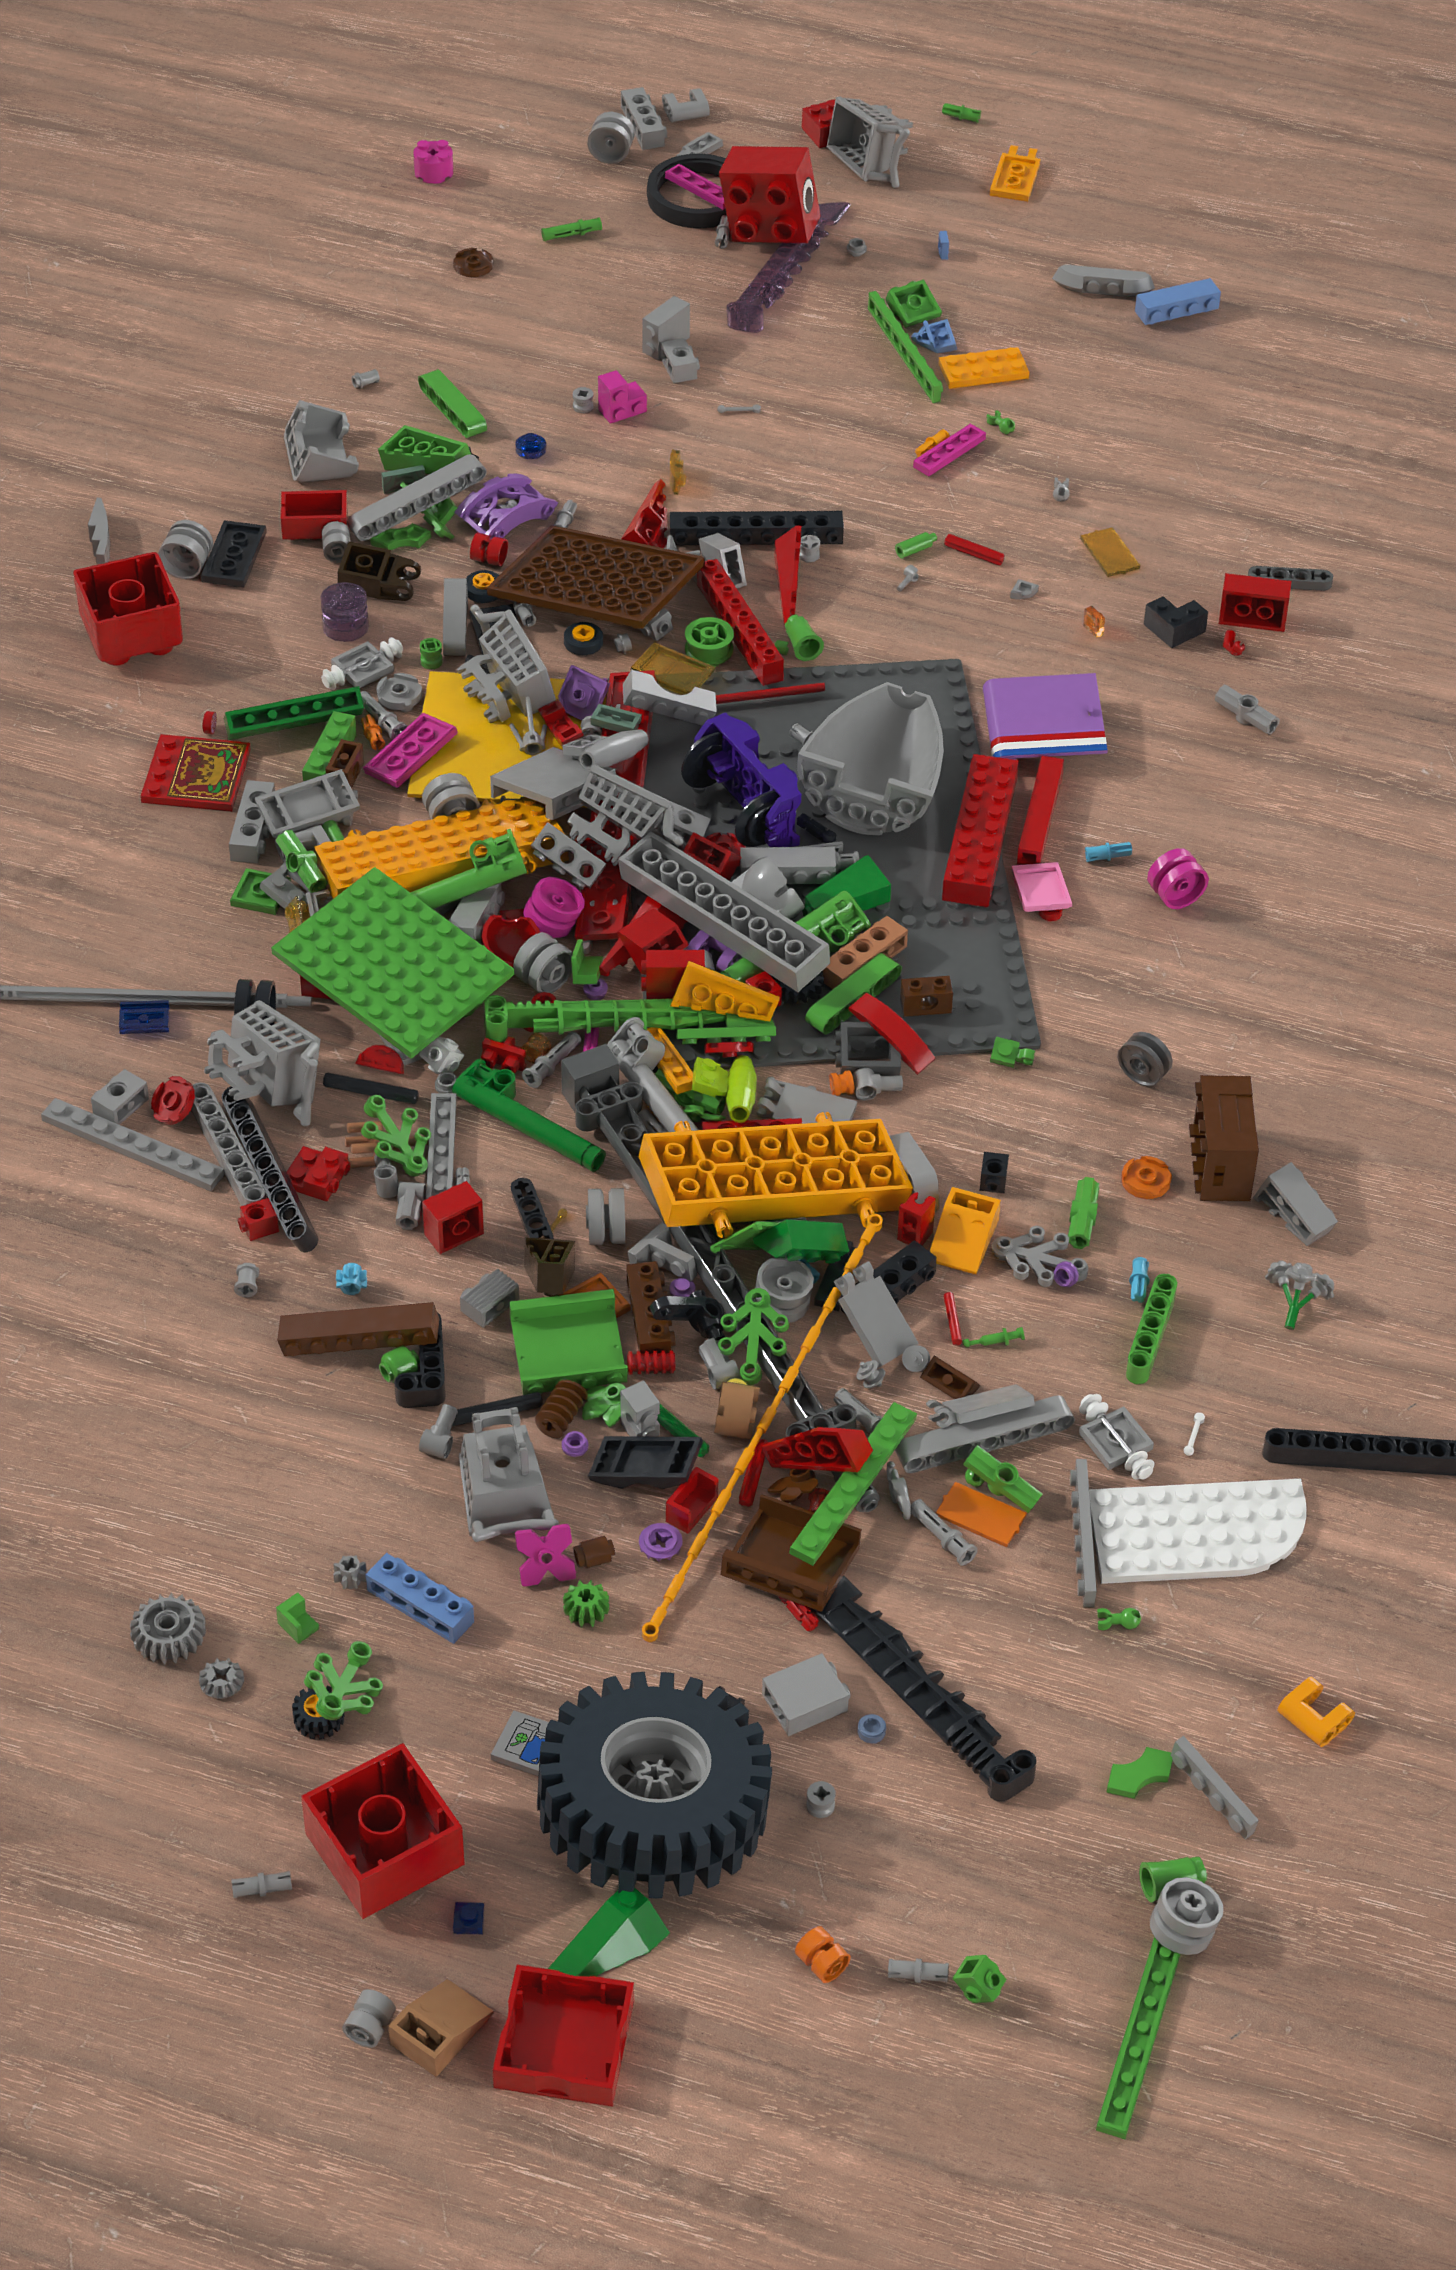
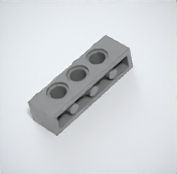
M643 87L622 90L621 109L633 124L635 136L642 150L665 146L667 129L662 125L660 115L657 116L655 105L651 104L650 95L646 94Z
M247 780L229 841L230 861L259 863L260 855L265 853V838H269L270 830L258 808L255 797L275 791V784L273 782Z
M631 798L627 804L630 805L634 799ZM671 802L674 816V832H677L683 838V844L686 847L693 832L702 837L704 836L711 819ZM642 804L639 811H642V809L645 807L644 804ZM654 810L650 817H653L657 811ZM621 812L619 818L623 816L624 812ZM663 821L653 831L654 834L664 838Z

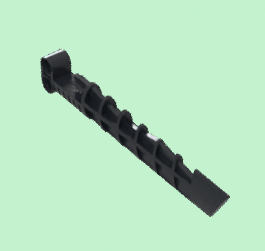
M843 1575L822 1612L813 1610L947 1746H952L951 1749L954 1753H959L958 1756L961 1760H966L965 1764L968 1767H973L972 1771L975 1774H980L979 1778L988 1786L987 1791L990 1798L1003 1802L1029 1787L1035 1779L1036 1756L1028 1750H1018L1004 1759L993 1748L997 1741L1001 1739V1734L985 1720V1713L974 1709L962 1701L965 1697L962 1691L950 1693L939 1686L938 1683L944 1676L942 1671H935L927 1675L919 1662L924 1654L920 1650L913 1652L904 1639L903 1633L880 1619L883 1614L881 1611L870 1613L855 1603L863 1593Z

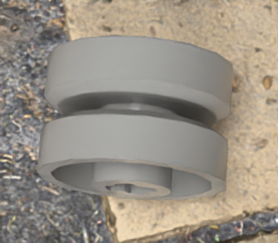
M604 112L599 115L594 121L588 136L587 145L590 153L599 161L608 164L619 163L624 160L634 140L635 130L633 124L621 113Z
M447 773L436 777L425 787L422 794V802L429 813L430 819L440 815L449 816L462 810L470 811L480 807L470 782L465 776L458 773Z
M544 932L535 934L518 951L513 964L514 973L520 980L528 983L538 993L548 992L552 994L567 981L572 973L571 957L573 953L564 945L559 944L549 934Z
M611 1188L608 1192V1204H604V1194L601 1189H588L586 1229H589V1245L603 1244L605 1241V1228H609V1237L612 1244H625L624 1188Z
M771 1258L759 1268L755 1288L766 1290L771 1298L770 1306L778 1314L785 1315L789 1323L802 1318L808 1311L814 1278L811 1270L799 1260L790 1262L785 1258ZM755 1298L756 1302H759L762 1299Z
M1187 1877L1175 1878L1166 1883L1161 1891L1158 1903L1150 1916V1929L1154 1937L1169 1950L1184 1955L1198 1954L1207 1949L1223 1916L1222 1901L1210 1886L1199 1880Z

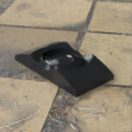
M604 1436L588 1477L591 1481L620 1489L633 1484H647L659 1489L679 1486L688 1482L703 1443L702 1437Z

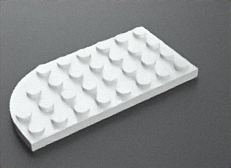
M1301 1479L1089 1489L1092 1531L1101 1584L1238 1577L1256 1574L1268 1570L1270 1565L1280 1559L1284 1560L1292 1553L1303 1534L1307 1508Z

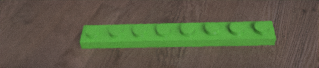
M877 291L869 292V312L931 402H940L941 393L943 392L942 382L936 378L933 369L927 365L924 356H921L917 346L911 342L908 333H905L902 329L901 323L895 319L892 310H889L886 306L885 300L879 296Z
M893 1402L868 1437L873 1451L860 1471L843 1472L791 1545L789 1554L814 1566L916 1421L917 1413Z

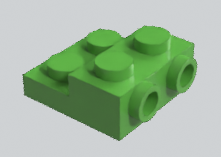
M924 279L917 282L912 281L902 287L896 286L891 288L885 299L893 315L899 316L905 328L922 323L924 320L928 321L940 317L942 314V310Z

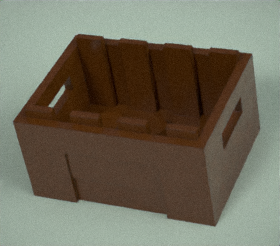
M1200 1075V1081L1195 1082L1197 1101L1194 1122L1189 1124L1190 1137H1194V1142H1191V1155L1196 1156V1161L1192 1162L1193 1175H1198V1180H1194L1195 1194L1200 1195V1201L1251 1202L1259 1154L1251 1076Z

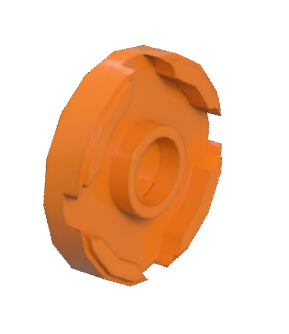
M1141 1156L1140 1159L1135 1160L1133 1158L1124 1165L1121 1181L1127 1192L1135 1197L1155 1199L1164 1195L1170 1189L1172 1173L1168 1170L1167 1164L1160 1159Z

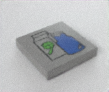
M513 1710L491 1753V1760L539 1776L541 1742L545 1741L546 1727L549 1722Z

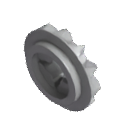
M217 1658L214 1663H206L205 1668L200 1671V1688L206 1695L213 1698L230 1697L236 1694L244 1683V1673L239 1663H232L229 1658L226 1661H220ZM216 1673L220 1675L226 1674L227 1681L221 1678L217 1680Z

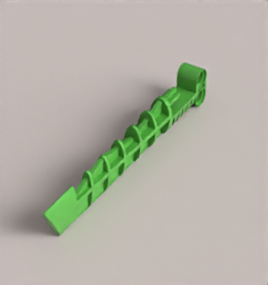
M491 995L484 1001L485 1037L500 1043L507 1039L508 1028H533L534 1033L558 1032V1035L567 1031L586 1029V1033H591V1028L613 1026L614 1032H617L619 1026H622L628 1019L633 1017H639L644 1022L645 1030H647V1027L675 1030L697 1025L699 1028H703V1024L726 1021L727 1027L774 1026V1022L772 1019L769 1022L743 1018L730 1013L725 1015L717 1014L716 1011L704 1009L701 1011L691 1010V1007H672L671 1002L673 999L554 1000V1003L545 1001V1004H541L540 1001H536V1004H532L531 1001H527V1004L518 1001L517 1004H513L512 1001L506 1002V999L502 996Z

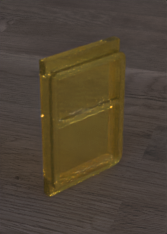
M656 642L631 666V669L635 671L655 670L658 685L680 695L690 693L694 687L700 688L715 672L714 666Z

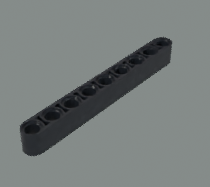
M230 1086L222 1093V1102L285 1234L301 1252H310L318 1244V1236L253 1102L249 1098L238 1101L234 1100V1096L229 1095V1089L233 1088Z
M1272 1428L1266 1432L1262 1451L1265 1460L1276 1464L1456 1476V1440Z

